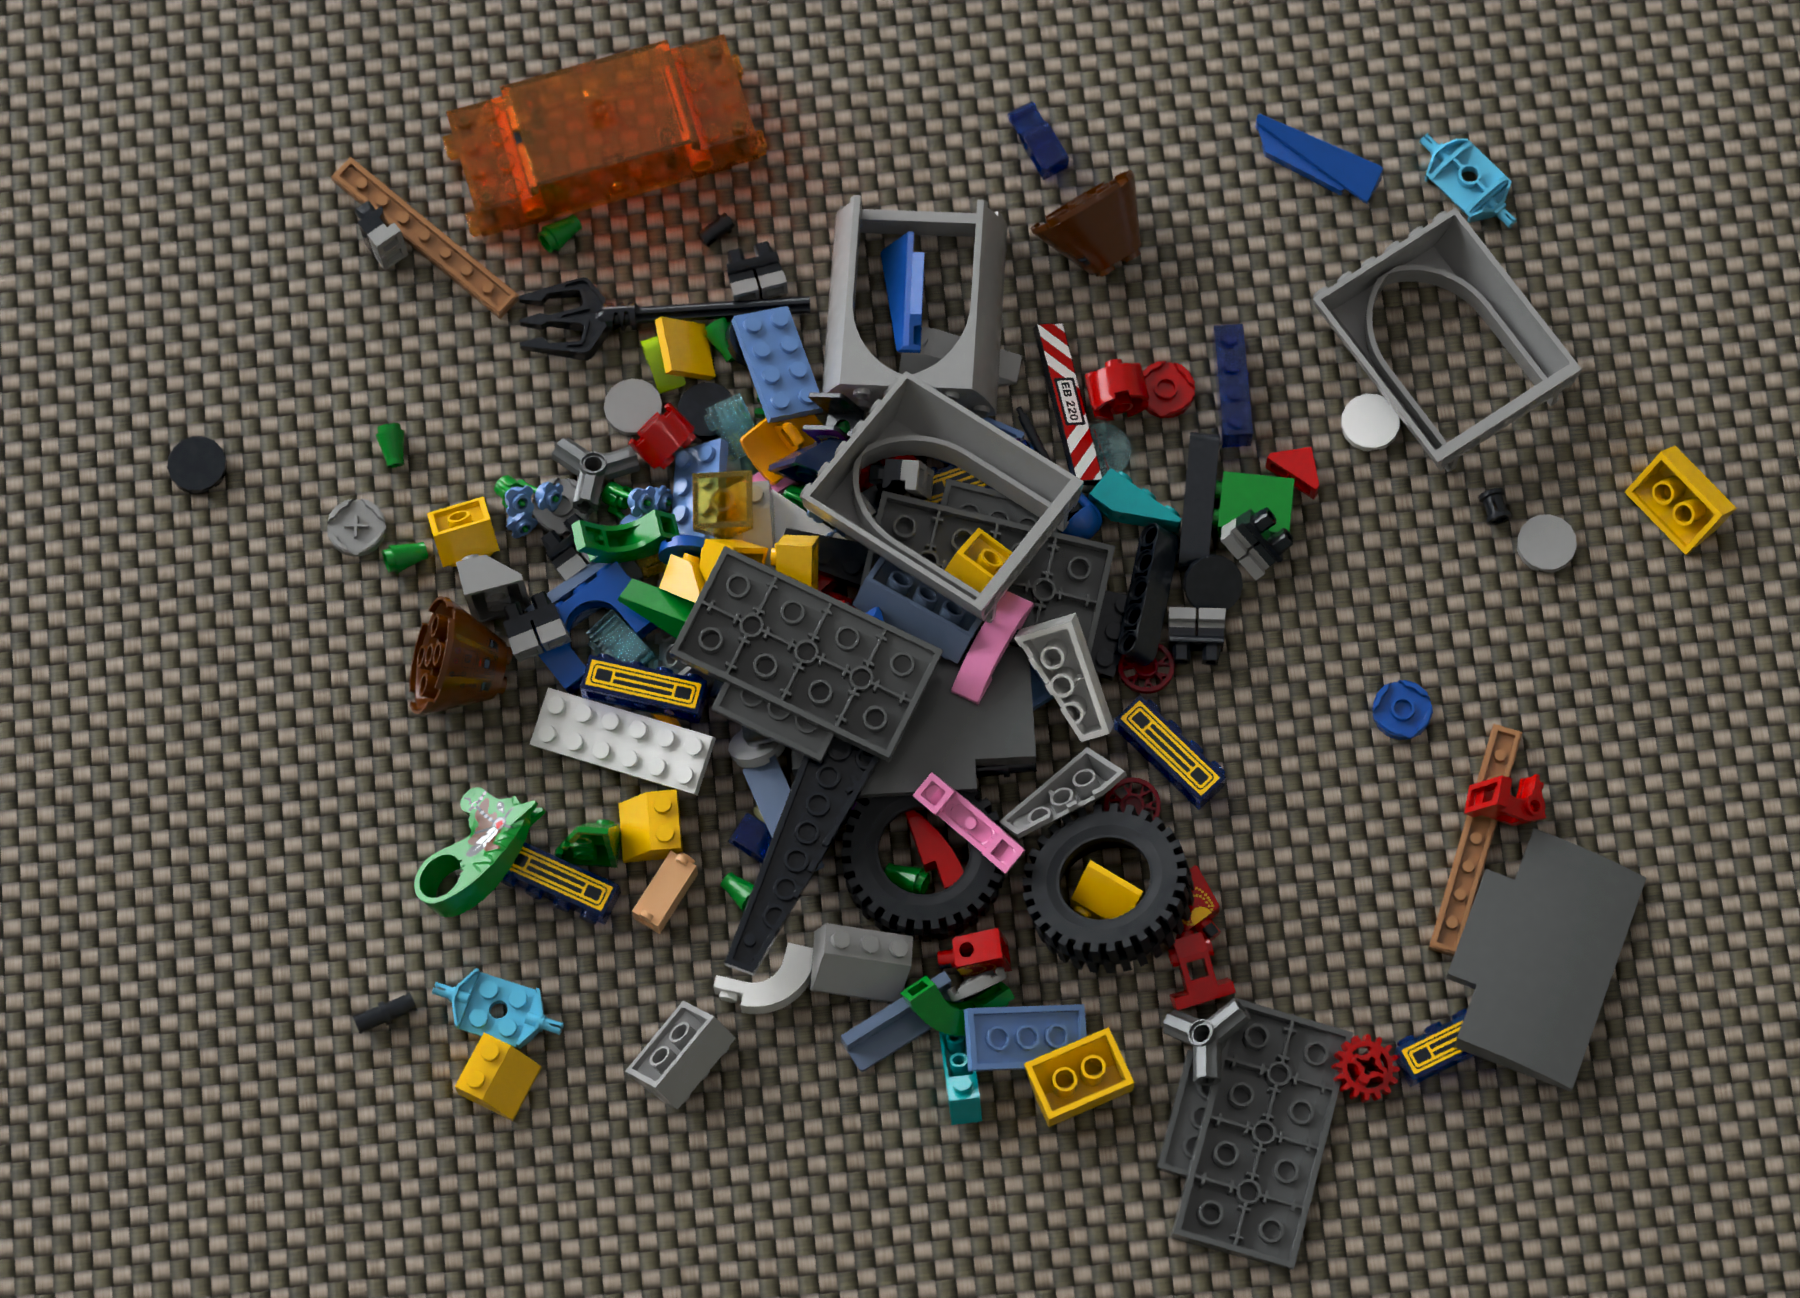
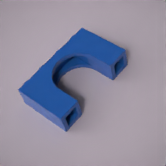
M617 561L612 565L606 564L597 572V577L589 583L584 582L573 591L574 595L565 602L559 601L555 604L560 611L561 618L569 635L575 620L582 613L593 608H608L617 612L640 640L658 627L618 601L619 596L631 579ZM570 642L546 651L542 645L544 653L538 656L569 694H573L585 685L589 670L574 653Z

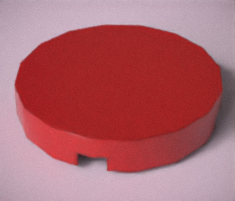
M1158 361L1149 365L1143 371L1149 394V406L1145 410L1149 414L1159 418H1174L1183 414L1191 406L1195 396V381L1191 373L1184 366L1176 362L1173 364L1167 361Z

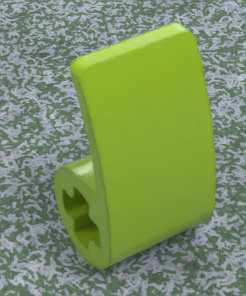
M658 336L640 341L659 394L686 385L684 377L665 373Z

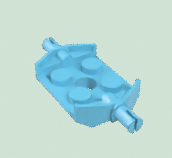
M1428 133L1425 137L1421 138L1419 143L1432 156L1425 181L1427 182L1430 179L1468 216V223L1494 216L1498 217L1507 228L1516 223L1517 219L1505 209V201L1512 181L1468 139H1455L1445 144L1442 142L1438 144ZM1465 171H1471L1476 174L1477 179L1473 182H1467L1462 178L1461 174Z
M475 968L456 987H450L436 982L434 985L435 988H433L432 994L448 998L452 1003L454 1022L457 1029L482 1036L485 1032L519 1049L528 1044L539 1031L546 1030L558 1035L562 1032L563 1022L549 1019L544 1015L539 988L535 990L480 972L478 968ZM496 1004H504L508 1008L507 1014L502 1018H494L491 1016L492 1007Z

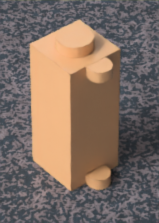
M670 851L632 910L634 919L660 934L698 875L697 866L694 864L695 860L683 852L677 855Z

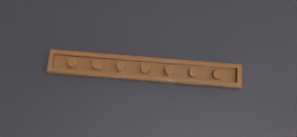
M352 157L331 176L334 183L361 205L369 201L376 210L382 206L388 226L395 223L401 230L403 239L499 319L518 302L519 295Z
M1493 724L1476 783L1501 775L1510 778L1523 732ZM1467 815L1428 948L1429 950L1454 957L1477 894L1497 820L1483 815L1478 817Z

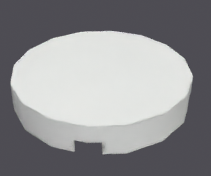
M1363 394L1355 397L1346 405L1341 417V427L1345 439L1353 447L1362 451L1381 450L1388 447L1395 440L1400 428V417L1383 396Z

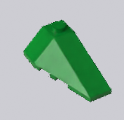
M633 578L618 598L619 602L676 639L695 604L690 600Z
M600 819L596 823H586L577 826L555 849L556 861L567 865L618 868L621 838L619 825L614 824L611 820Z

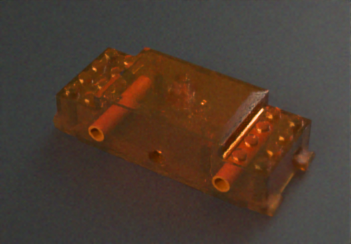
M718 35L672 49L669 47L668 40L503 85L500 86L502 95L500 97L447 111L446 114L452 134L443 136L442 140L447 157L451 161L455 159L460 160L474 211L464 213L470 235L473 234V237L482 235L484 237L509 229L512 231L728 170L732 166L759 159L760 156L767 155L768 147L762 129L755 131L739 82L742 79V75H744L738 54H730L725 35Z

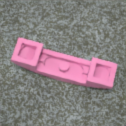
M1006 591L997 603L995 619L991 623L985 621L973 641L951 689L952 693L975 704L980 703L992 681V674L1017 629L1021 630L1034 606L1033 602Z
M933 772L929 774L912 795L933 814L939 816L982 852V855L1005 874L1024 853L1025 849L1008 833Z

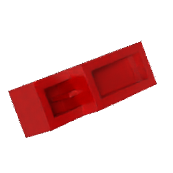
M915 810L906 812V819L925 872L937 869L943 889L949 888L964 873L960 861L939 831Z

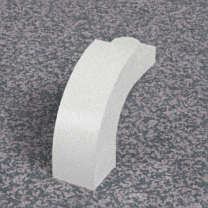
M788 942L783 963L771 978L762 982L750 983L716 975L713 986L716 995H719V999L726 1002L736 1003L737 999L741 1000L740 1007L742 1013L765 1014L782 1009L794 1002L810 984L813 948Z

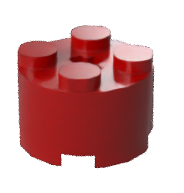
M1113 359L1107 361L1104 368L1085 374V383L1095 418L1111 421L1114 420L1113 415L1127 412L1128 417H1131L1149 406V394L1140 363H1122L1121 359Z
M670 402L664 406L667 410L664 414L660 415L656 412L637 431V434L640 436L637 441L631 439L628 443L653 469L659 467L664 470L676 458L673 453L679 447L685 449L696 438V435L693 433L695 427Z

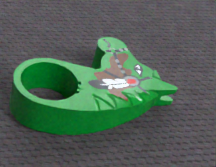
M481 787L468 790L461 798L460 806L469 815L468 822L471 833L467 838L434 853L426 859L415 877L414 889L417 897L442 917L458 916L475 907L499 885L508 873L523 847L529 828L545 813V809L542 807L536 808L538 803L534 800L522 803L515 796L513 798L497 799ZM461 869L463 872H461L456 885L445 895L436 898V892L442 880L451 872Z

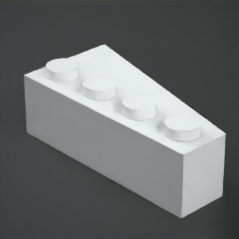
M1069 614L1019 630L1014 639L1019 647H1022L1029 658L1028 661L1043 679L1046 689L1050 695H1053L1061 707V712L1079 740L1083 742L1110 734L1114 723L1077 614Z

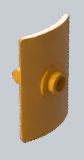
M814 414L768 423L765 418L740 438L739 441L746 455L770 484L776 485L784 477L768 471L769 465L802 447L816 442L802 430L803 425H823Z

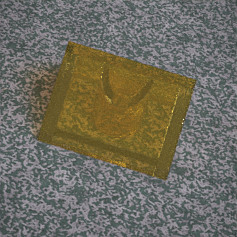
M752 470L692 473L694 532L720 539H731L753 529Z

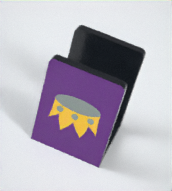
M810 392L808 398L828 413L826 425H803L802 430L816 442H821L828 438H838L847 442L852 436L856 424L863 420L864 410L843 393ZM842 421L850 423V430L847 434L837 427Z

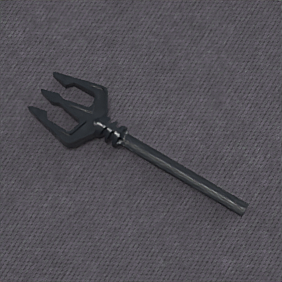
M582 277L519 296L520 303L543 306L548 299L581 298L583 303L581 307L551 315L539 313L519 320L520 326L543 330L548 327L583 331L581 340L576 342L548 343L543 337H538L521 342L520 349L577 360H590L607 338L608 332L615 331L616 327L619 326L621 331H625L627 326H630L631 330H637L639 325L655 323V320L661 316L685 321L711 320L723 317L727 319L746 312H757L783 306L789 307L791 315L811 313L810 296L640 307L635 301H631L628 303V306H624L623 302H619L618 306L614 307L613 303H606V299L588 278Z

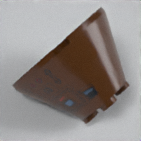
M1132 170L1116 175V179L1106 184L1104 182L1100 183L1045 216L1047 223L1040 226L1039 222H1037L1030 228L1032 233L1090 275L1095 274L1096 276L1103 277L1116 269L1114 264L1120 260L1121 262H1128L1141 254L1138 249L1141 247L1135 175Z
M443 596L436 598L428 609L429 612H433L429 623H422L411 664L409 692L415 693V702H410V707L413 713L418 715H426L493 699L497 693L504 694L507 686V677L504 676L506 665L510 664L513 656L511 647H508L504 640L454 601Z

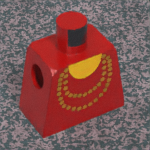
M1194 865L1190 868L1194 884V890L1192 891L1194 902L1193 906H1189L1191 912L1189 921L1182 919L1185 927L1183 932L1191 930L1193 933L1196 931L1202 932L1204 939L1209 938L1212 941L1221 933L1212 921L1219 914L1220 906L1197 865Z
M999 928L952 938L953 949L937 952L940 969L956 967L964 977L975 976L992 970L995 973V969L999 966L1003 967L1005 972L1012 971L1008 941Z

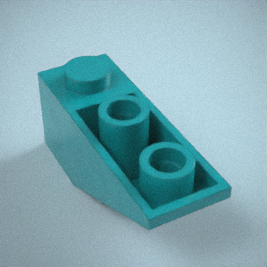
M1110 468L1089 493V500L1098 507L1101 514L1111 521L1143 527L1150 523H1156L1168 531L1178 532L1180 530L1182 519L1179 513L1171 506H1163L1156 501L1155 495L1149 490L1138 488L1133 484L1132 479L1122 471L1116 472Z
M939 1032L951 1125L982 1121L977 1074L976 1071L968 1072L966 1036H955Z

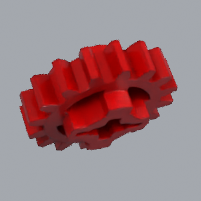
M1370 1034L1364 1035L1362 1041L1356 1035L1351 1038V1044L1345 1041L1340 1045L1343 1051H1337L1334 1054V1057L1339 1062L1331 1065V1069L1338 1070L1339 1075L1333 1079L1334 1081L1343 1082L1340 1091L1343 1092L1349 1089L1351 1091L1350 1099L1352 1100L1360 1095L1361 1101L1365 1103L1369 1101L1371 1095L1372 1099L1377 1101L1381 1099V1093L1387 1095L1391 1092L1388 1085H1395L1398 1082L1392 1076L1400 1071L1399 1067L1393 1066V1062L1398 1059V1055H1389L1388 1052L1392 1046L1389 1044L1382 1047L1381 1037L1376 1038L1372 1042ZM1367 1049L1362 1056L1357 1053L1352 1054L1354 1050ZM1361 1064H1368L1367 1070L1370 1071L1368 1074L1364 1073L1365 1067ZM1369 1081L1380 1083L1376 1087L1365 1088Z

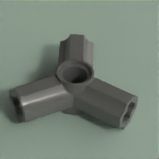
M562 438L552 452V459L579 477L573 499V508L584 514H592V512L598 511L603 487L608 480L640 471L637 454L631 446L601 454L599 452H589L570 438Z
M1234 997L1207 1020L1198 1019L1174 1009L1166 1015L1163 1022V1033L1193 1046V1082L1198 1085H1217L1219 1081H1222V1050L1226 1046L1227 1039L1250 1022L1251 1016L1240 1001Z

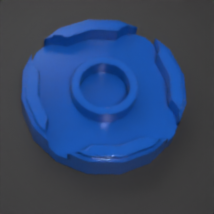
M677 535L672 537L670 542H667L665 539L659 545L658 557L666 565L671 554L683 558L684 553H688L701 558L700 553L705 539L693 535Z
M1399 680L1398 682L1388 683L1376 694L1372 713L1373 720L1378 729L1386 736L1397 740H1407L1423 733L1429 725L1433 709L1427 691L1416 683L1408 680Z

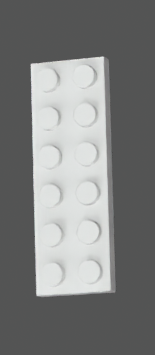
M548 688L530 745L698 796L716 738Z

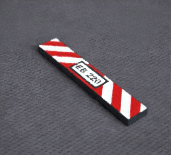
M1063 323L1036 324L1033 331L1069 472L1084 481L1083 485H1097L1102 479V473Z

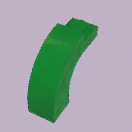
M655 509L635 521L621 525L606 526L578 520L571 525L577 552L588 554L590 562L615 563L616 561L621 563L646 558L658 553L661 541L666 539L667 542H670L672 537L680 535L675 514Z
M926 975L900 992L908 1006L926 1024L939 1032L955 1036H966L965 1009L1007 1007L1009 1002L1015 998L1010 988L1000 981L969 1000L951 1002L943 998L935 983Z

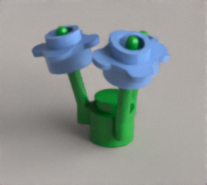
M505 475L496 482L494 491L503 500L502 505L507 508L506 513L509 517L507 518L506 527L508 530H512L513 538H520L529 534L538 524V521L532 518V511L535 507L532 503V494H535V502L540 510L547 508L549 511L554 512L562 499L563 486L561 484L553 485L551 482H544L537 488L528 484L523 479L516 481L510 475Z
M610 482L603 489L601 499L603 503L609 505L608 512L621 520L619 524L621 525L643 517L644 513L648 514L654 509L663 512L668 511L672 505L673 497L671 489H666L665 485H661L660 488L647 486L646 489L640 487L632 489L616 482ZM629 507L631 514L625 516L621 509L625 510Z

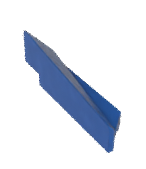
M1258 114L1255 127L1259 132L1262 149L1266 158L1340 196L1346 189L1362 202L1368 204L1381 182L1384 169L1382 166L1265 115Z
M908 231L881 251V260L896 351L900 353H921L925 252H914V232Z

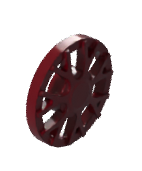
M1159 643L1158 652L1161 651L1165 657L1159 662L1155 658L1147 666H1141L1136 662L1132 664L1125 660L1126 656L1122 655L1118 664V672L1122 682L1132 691L1141 694L1156 693L1164 689L1170 683L1174 674V660L1169 650ZM1158 667H1170L1169 673H1159ZM1134 669L1135 675L1131 677L1125 676L1124 671ZM1157 677L1161 683L1153 686L1150 679ZM1138 678L1146 680L1144 687L1135 685Z
M1140 778L1122 779L1107 792L1104 801L1105 812L1109 811V802L1120 803L1121 812H1125L1126 805L1135 806L1138 816L1142 809L1153 810L1155 814L1152 820L1156 817L1159 818L1161 812V801L1157 790L1149 782ZM1129 783H1130V787L1127 788V787L1125 786V784H1129ZM1133 783L1142 785L1139 795L1131 793ZM1121 786L1128 793L1122 799L1115 793ZM1145 787H1147V788L1149 789V790L1146 791V792H1144V788H1145ZM1152 792L1155 800L1144 804L1143 797ZM1112 794L1116 797V799H1110Z

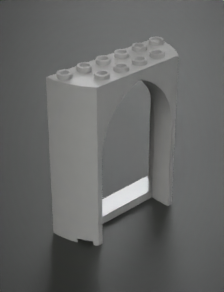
M853 195L850 198V203L846 206H840L835 217L822 393H843L864 410V413H869L874 402L877 399L882 400L887 394L890 383L895 378L899 379L903 375L888 368L874 357L863 343L856 328L854 312L860 233L905 234L909 231L914 232V235L975 237L971 305L965 329L958 342L946 356L929 368L912 375L981 418H986L989 415L996 416L1008 230L1006 221L999 211L994 213L988 208V202L977 199L976 213L862 209L861 195Z
M1457 208L1452 209L1448 213L1442 211L1426 227L1419 226L1408 235V238L1401 243L1399 241L1393 242L1385 249V253L1377 258L1375 256L1368 258L1362 263L1360 269L1353 273L1351 271L1344 273L1337 280L1336 284L1330 288L1325 286L1313 295L1314 306L1440 471L1444 468L1447 472L1454 470L1460 456L1545 401L1550 406L1560 400L1558 397L1559 392L1565 388H1570L1582 370ZM1421 282L1441 287L1456 294L1473 307L1533 383L1534 387L1447 442L1389 367L1378 348L1373 331L1372 314L1374 304L1380 292L1386 285L1392 283Z
M905 371L899 379L895 378L890 383L882 400L877 399L874 402L865 421L860 420L856 424L850 439L847 442L844 440L840 443L831 462H825L821 466L817 479L812 484H806L800 494V498L802 499L803 506L813 514L980 620L991 623L995 619L997 603L1056 528L1063 532L1068 526V513L1077 505L1084 481ZM904 455L926 456L943 460L971 474L1040 519L980 593L897 541L878 525L867 510L860 492L859 477L863 468L886 458Z

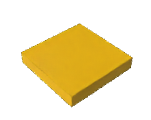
M662 316L655 320L666 374L707 381L716 377L710 346L706 337L705 324Z

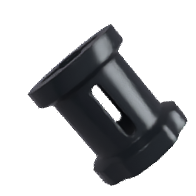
M1503 488L1487 490L1478 497L1479 501L1484 504L1488 516L1486 523L1489 526L1505 523L1513 517L1511 511L1507 510L1503 498L1505 495ZM1493 503H1496L1498 510H1495Z

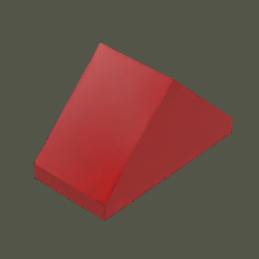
M1312 446L1273 452L1268 455L1265 466L1267 470L1278 477L1294 478V487L1313 500L1317 497L1319 480Z

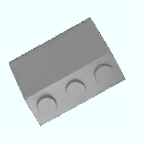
M471 554L465 556L462 561L456 562L470 614L480 623L504 617V607L514 602H520L523 611H526V608L530 606L523 577L519 572L487 555Z
M829 923L824 924L814 931L810 991L894 1003L901 998L900 992L904 989L911 968L913 936Z
M682 1001L625 1072L661 1101L678 1110L689 1099L692 1091L701 1080L708 1076L710 1069L728 1051L729 1046L736 1038L715 1016Z

